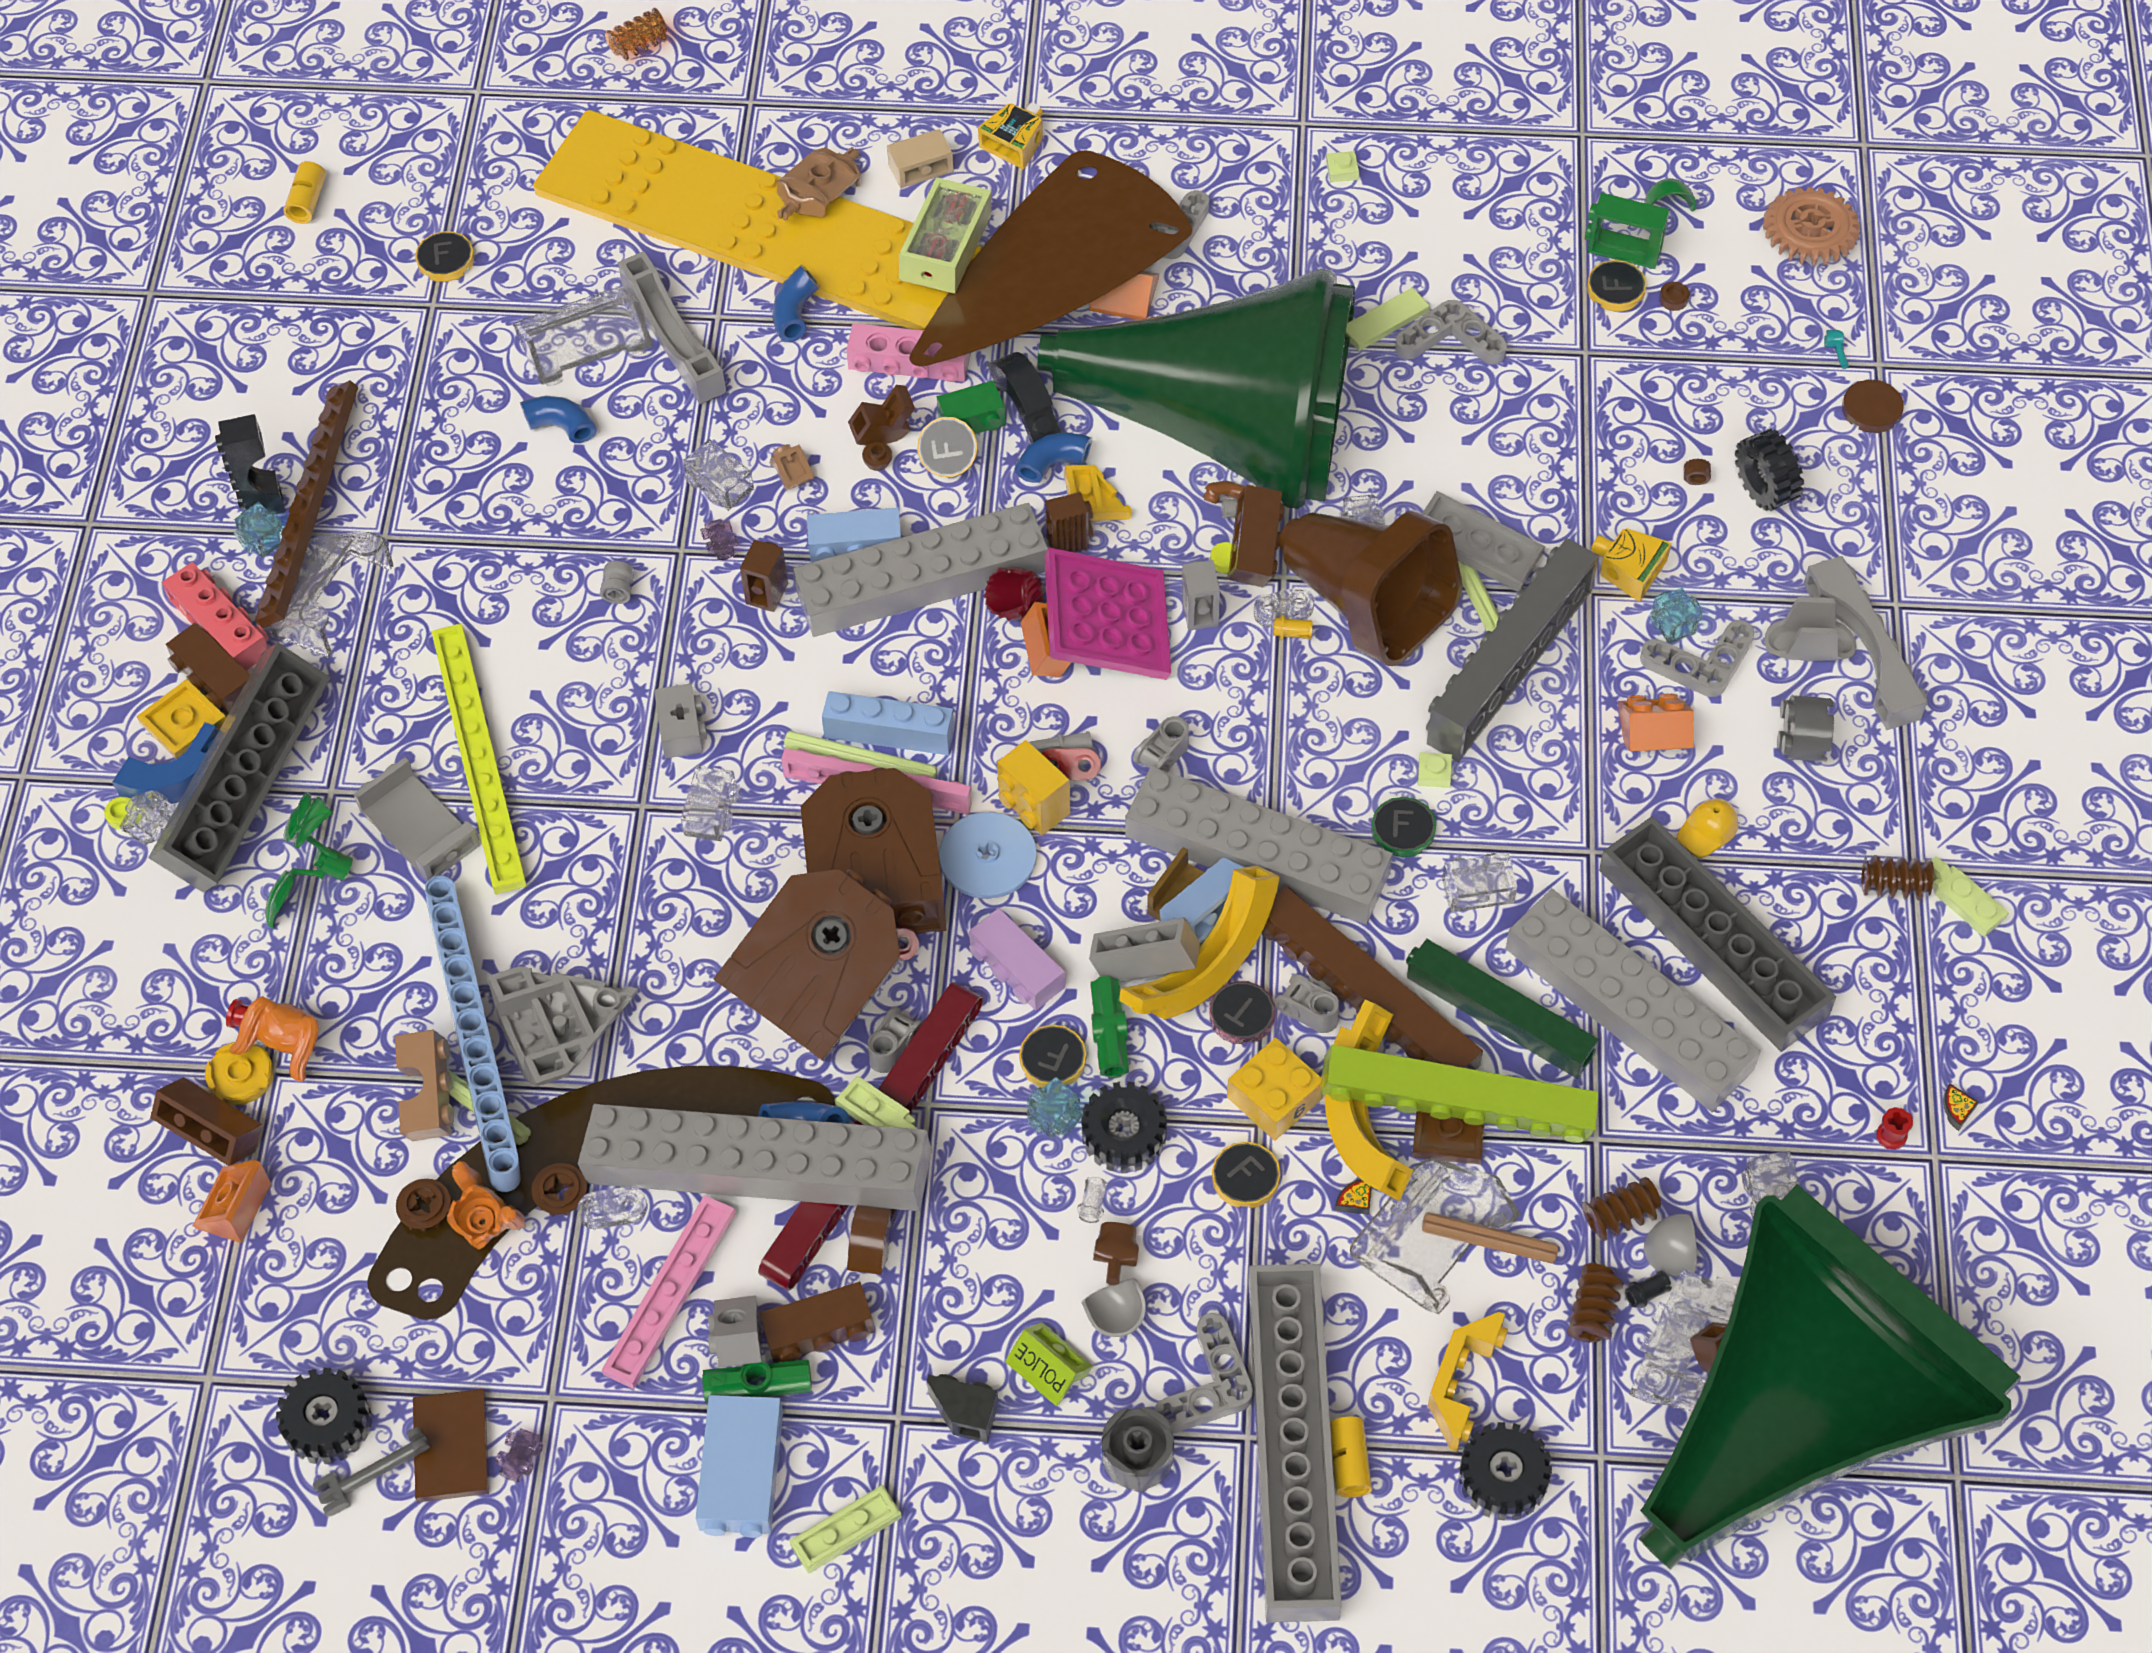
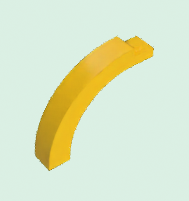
M1258 865L1234 869L1223 910L1212 931L1199 947L1196 968L1172 972L1151 982L1121 988L1119 1001L1130 1006L1135 1013H1153L1164 1020L1190 1011L1206 1001L1234 975L1256 944L1271 912L1280 876Z
M1364 1000L1351 1030L1341 1026L1333 1045L1377 1052L1393 1014L1373 1002ZM1325 1095V1111L1329 1131L1335 1147L1345 1164L1366 1184L1400 1201L1414 1170L1392 1158L1382 1147L1373 1131L1368 1106L1364 1105L1363 1101L1353 1099L1349 1101H1336L1331 1099L1330 1095Z

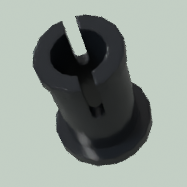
M1660 1270L1638 1283L1635 1281L1629 1283L1628 1288L1625 1289L1626 1299L1633 1308H1644L1647 1306L1648 1301L1666 1292H1670L1672 1290V1286H1670L1671 1281L1667 1274Z

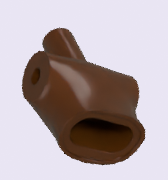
M1104 1222L1100 1226L1098 1238L1095 1240L1093 1260L1108 1263L1106 1283L1115 1286L1120 1283L1121 1265L1133 1267L1137 1265L1139 1246L1136 1242L1137 1229L1132 1225L1120 1222Z

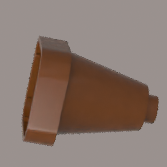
M1411 510L1403 513L1391 525L1312 512L1303 515L1301 518L1290 520L1280 534L1279 547L1283 552L1286 566L1347 619L1352 642L1356 650L1387 666H1397L1404 662L1452 615L1459 602L1462 592V578L1452 530L1448 525L1418 511Z

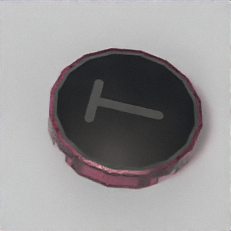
M1235 981L1222 986L1213 995L1209 1004V1019L1213 1031L1223 1040L1243 1045V1042L1252 1041L1254 1043L1260 1041L1270 1032L1275 1022V1004L1271 995L1262 986L1249 981Z

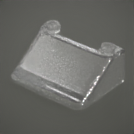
M623 287L605 290L522 319L513 325L541 385L546 384V386H553L563 382L562 371L622 350L629 352L630 357L639 356L647 352L646 348L653 346L639 301Z
M369 531L324 535L312 538L309 541L285 619L265 627L263 630L270 635L329 658L332 650L324 631L329 622V616L326 609L316 601L349 555L391 570L394 564L386 538Z
M1431 1158L1422 1161L1413 1169L1414 1171L1400 1201L1392 1197L1386 1201L1352 1242L1350 1254L1356 1262L1420 1307L1440 1315L1450 1302V1293L1440 1283L1472 1244L1423 1232L1422 1221L1424 1215L1427 1212L1508 1231L1521 1213L1498 1176Z

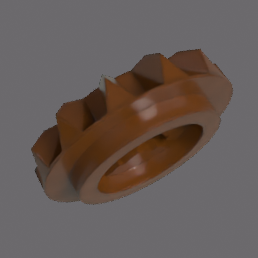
M565 1163L552 1164L542 1169L536 1175L532 1183V1197L540 1211L543 1210L552 1217L560 1214L567 1216L574 1209H579L582 1201L587 1197V1183L581 1171L576 1167ZM556 1179L559 1180V1184H562L563 1188L569 1187V1189L564 1191L565 1196L562 1201L558 1198L557 1194H550L555 1191Z
M419 1179L409 1183L400 1191L395 1207L400 1222H403L410 1230L415 1228L425 1232L427 1228L432 1226L439 1227V1223L447 1217L452 1202L447 1188L442 1183L433 1179ZM417 1197H420L426 1203L431 1202L429 1204L430 1213L424 1212L422 1209L418 1210Z

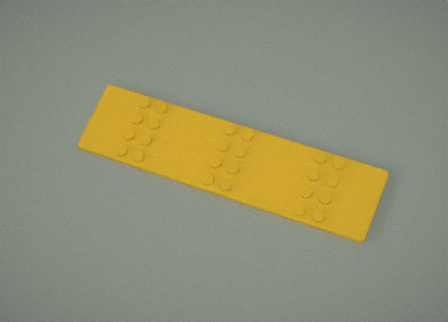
M592 110L584 112L533 184L535 194L539 197L779 283H783L799 266L803 265L820 286V289L813 293V295L908 329L924 331L936 310L949 293L899 280V253L914 223L841 197H837L826 207L825 217L796 212L786 221H783V218L780 219L778 217L777 211L785 206V203L776 193L777 181L782 178L781 176ZM977 245L969 264L981 250V246Z

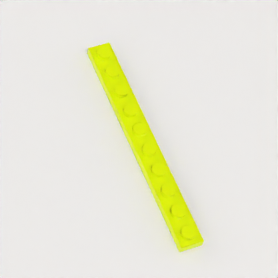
M462 623L432 630L431 633L494 893L497 895L527 887Z

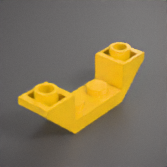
M1497 1312L1453 1330L1428 1402V1407L1450 1450L1457 1452L1461 1440L1468 1442L1474 1426V1422L1469 1420L1471 1407L1453 1401L1459 1382L1453 1379L1457 1368L1464 1369L1470 1351L1491 1358L1495 1347L1502 1349L1508 1332V1328L1502 1327L1505 1317L1504 1313Z

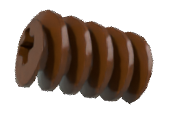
M1878 855L1872 856L1869 863L1867 857L1864 858L1861 874L1864 896H1868L1871 887L1875 888L1877 897H1881L1884 889H1888L1890 898L1893 899L1897 890L1902 891L1904 900L1908 899L1911 891H1915L1917 901L1921 900L1924 892H1928L1929 896L1931 895L1934 879V866L1931 860H1925L1921 867L1920 861L1915 858L1911 860L1909 866L1903 857L1899 858L1896 864H1894L1891 856L1885 857L1882 864Z
M1647 1177L1641 1178L1639 1183L1635 1181L1628 1183L1626 1188L1623 1186L1616 1188L1614 1193L1606 1192L1602 1198L1598 1196L1591 1198L1590 1203L1582 1202V1209L1587 1223L1602 1241L1607 1240L1606 1229H1609L1614 1236L1620 1235L1619 1224H1622L1627 1231L1632 1230L1631 1219H1634L1639 1226L1644 1225L1643 1214L1645 1213L1651 1221L1657 1220L1656 1209L1661 1207L1658 1190Z
M1588 1263L1583 1265L1581 1269L1582 1276L1579 1278V1288L1576 1291V1301L1573 1303V1313L1570 1316V1326L1567 1329V1334L1575 1340L1591 1343L1611 1339L1612 1332L1608 1328L1614 1326L1615 1319L1610 1315L1617 1314L1618 1307L1614 1303L1620 1301L1621 1294L1616 1290L1623 1289L1624 1282L1615 1276L1613 1270L1609 1267L1597 1263Z

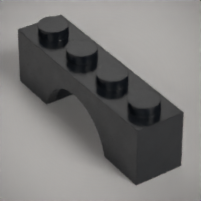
M251 414L218 421L220 434L215 435V441L219 454L225 453L222 454L225 471L231 472L229 473L230 483L233 491H236L239 508L246 509L249 520L286 512L282 489L275 470H263L252 466L260 459L266 457L262 432L256 415Z

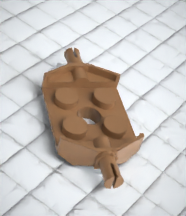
M824 147L813 150L777 181L776 193L785 203V206L777 211L778 217L786 221L796 212L825 217L826 207L853 183L857 187L860 186L861 174L856 163L853 162L859 157L858 150L851 147L844 154L840 152L837 154Z

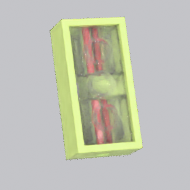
M936 177L899 253V280L955 294L991 217V190Z

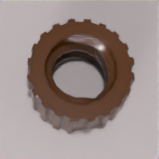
M1697 458L1684 463V481L1688 484L1703 485L1711 480V463L1709 461Z

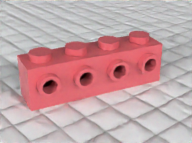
M191 562L161 582L169 601L191 624L196 622L245 670L257 664L262 653L268 649L266 643L269 640L268 635L260 625L255 627L252 625L251 619L243 607L239 606L236 608L232 604L231 596L223 587L218 589L214 585L215 581L206 569L200 570Z

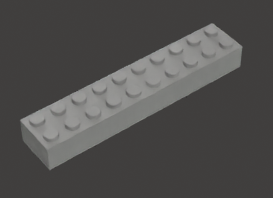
M594 1104L578 1165L587 1184L920 1211L932 1148L926 1130Z
M1320 1264L1249 1266L1248 1288L1266 1623L1339 1621L1342 1605Z

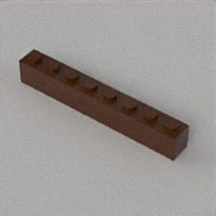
M1285 886L1276 894L1271 912L1261 932L1266 939L1274 940L1279 944L1291 960H1298L1306 967L1312 978L1317 981H1323L1331 988L1332 993L1337 999L1349 1003L1355 1008L1357 1014L1364 1000L1373 1002L1393 1014L1383 1037L1390 1043H1396L1405 1050L1408 1058L1477 1070L1480 1067L1483 1050L1288 887Z

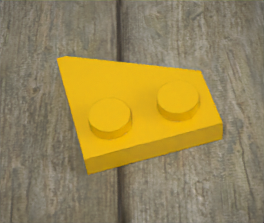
M1065 465L1064 478L1067 494L1081 492L1084 501L1090 502L1093 511V519H1089L1090 521L1130 520L1132 509L1129 505L1124 506L1116 497V489L1104 479L1103 474L1096 465Z

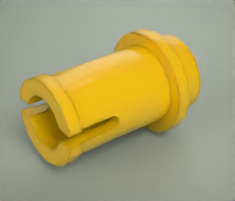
M1281 615L1280 618L1275 617L1273 636H1279V640H1283V637L1311 640L1313 621L1285 618V615Z

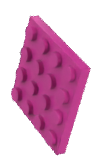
M1048 548L1044 554L1050 658L1167 680L1172 672L1163 570Z

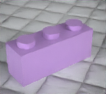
M1000 908L969 930V949L973 956L979 961L984 960L991 967L993 975L1001 983L1006 981L1013 988L1014 995L1022 1004L1028 1003L1037 1011L1065 988V971Z

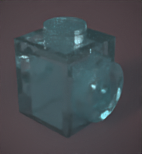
M258 502L249 509L244 510L234 519L237 530L233 534L248 553L251 554L256 551L264 558L279 547L283 528L281 519L274 510H267Z
M1680 588L1672 592L1665 591L1654 598L1650 620L1653 627L1660 630L1667 643L1696 634L1698 623L1702 619V612L1695 597L1687 596L1684 589Z
M1055 1077L1043 1089L1039 1087L1029 1096L1027 1101V1120L1038 1133L1044 1132L1051 1139L1056 1135H1065L1077 1125L1081 1118L1080 1098Z

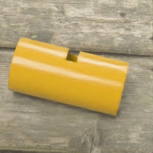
M304 161L298 165L283 209L284 215L295 223L305 224L311 221L326 177L325 169L315 162Z
M1354 1416L1336 1418L1330 1421L1336 1494L1344 1498L1367 1495L1372 1491L1364 1420Z

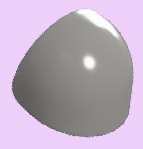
M1675 1214L1663 1218L1646 1236L1644 1241L1645 1257L1655 1270H1662L1669 1276H1689L1695 1273L1697 1262L1696 1236L1693 1221L1689 1214Z
M1135 1278L1120 1281L1115 1286L1109 1285L1081 1301L1092 1326L1098 1332L1110 1337H1122L1135 1331L1144 1319L1146 1311L1144 1295Z

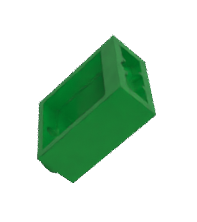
M1601 193L1598 203H1592L1588 215V220L1592 221V223L1588 224L1584 238L1589 241L1587 253L1656 269L1663 247L1670 209ZM1604 219L1649 230V240L1603 229Z

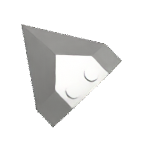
M522 966L488 976L500 1026L523 1077L535 1087L568 1077L638 992V988L625 986V989L606 986V982L554 972L552 976L532 972V968Z

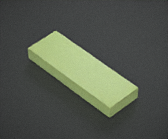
M1412 287L1347 323L1346 334L1350 337V342L1360 351L1430 312V305Z
M882 1484L789 1540V1543L806 1572L810 1574L901 1519V1512Z

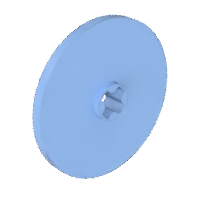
M997 812L976 813L959 820L946 832L939 850L940 866L947 881L955 889L968 896L982 899L1003 897L1023 886L1032 875L1036 865V845L1029 830L1017 819ZM988 851L993 852V855H990L988 859L983 858V855H986Z

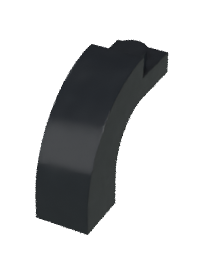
M1014 352L987 363L997 390L1005 391L1014 402L1031 444L1046 435L1061 433L1051 408L1054 404L1039 373L1025 355L1020 352Z

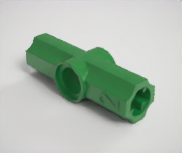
M1101 976L1090 982L1093 1013L1091 1014L1093 1041L1097 1043L1100 1075L1106 1076L1109 1079L1120 1078L1122 1075L1129 1073L1126 1040H1128L1125 1011H1122L1121 1001H1119V980L1111 978V976Z
M761 1360L758 1363L744 1364L738 1367L703 1370L702 1375L705 1403H708L709 1395L770 1398L771 1396L812 1392L809 1360L769 1364ZM755 1377L765 1378V1381L760 1385L754 1386L749 1384Z

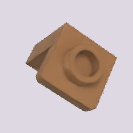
M786 444L773 451L774 455L771 456L769 464L771 468L775 467L786 491L814 479L815 476L800 444L793 447L790 444Z

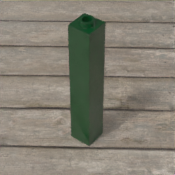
M1426 938L1420 948L1415 946L1406 959V964H1408L1407 979L1574 1078L1578 1079L1595 1056L1598 1038Z

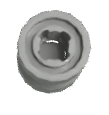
M611 561L604 566V581L601 583L600 588L602 599L614 604H623L630 600L632 589L630 584L633 582L635 572L631 565L621 561Z

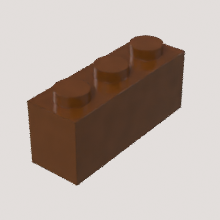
M1246 484L1239 493L1227 580L1263 588L1270 578L1275 577L1278 561L1274 560L1275 550L1279 547L1281 534L1277 529L1278 522L1282 520L1284 514V504L1281 503L1282 492Z
M195 622L165 644L170 654L167 660L177 673L183 671L187 675L186 678L199 691L203 690L206 693L205 697L218 709L221 708L228 715L250 674Z
M184 1077L156 1091L150 1119L228 1166L255 1153L262 1128L261 1123Z
M860 1281L759 1313L773 1363L796 1361L803 1354L813 1351L825 1352L832 1349L835 1344L848 1340L850 1342H857L865 1339L870 1333L875 1332L872 1315Z

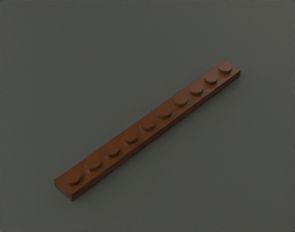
M351 380L339 386L331 387L326 394L327 400L318 418V428L311 440L312 446L309 455L304 461L305 468L296 486L297 492L289 508L290 514L286 526L281 532V542L274 554L271 572L266 578L267 585L263 597L258 603L259 609L255 622L263 628L277 623L286 617L358 391V386Z

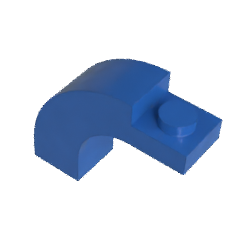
M205 722L187 751L171 762L149 764L128 757L112 781L119 797L131 798L135 804L143 806H165L178 803L218 733L217 727Z

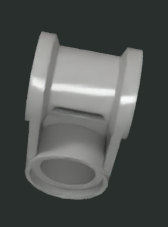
M1178 716L1167 717L1148 738L1140 743L1133 755V761L1137 764L1142 763L1148 768L1152 766L1169 772L1176 761L1189 748L1187 722ZM1171 735H1178V736H1180V737H1178V738H1170L1169 736H1171Z
M1292 975L1289 980L1290 985L1282 995H1278L1274 1000L1276 1008L1285 1016L1296 1019L1316 1032L1329 1033L1333 1031L1339 1021V1001L1333 993L1315 985L1304 976ZM1326 1010V1011H1329L1330 1013L1321 1014V1013H1318V1011Z
M892 1007L885 1015L882 1023L868 1039V1057L871 1068L879 1073L890 1072L923 1022L920 1020L914 1021L901 1014V1010L898 1007ZM880 1050H887V1051H889L888 1053H885V1054L877 1053V1052L880 1051Z

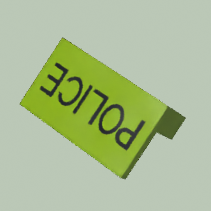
M1043 1322L1024 1329L1004 1361L1055 1406L1060 1405L1071 1385L1086 1378L1093 1368L1092 1364Z

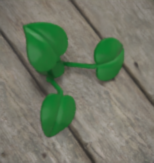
M308 792L303 795L298 806L291 813L284 829L283 839L286 842H290L297 832L294 841L295 848L299 849L305 840L319 850L313 859V865L317 866V870L292 868L290 872L285 870L277 879L268 895L265 907L267 924L273 929L274 918L287 898L294 878L297 875L316 876L323 879L324 875L327 874L343 881L352 866V857L331 847H326L310 835L333 812L327 807L324 799L317 797L312 802L311 794Z

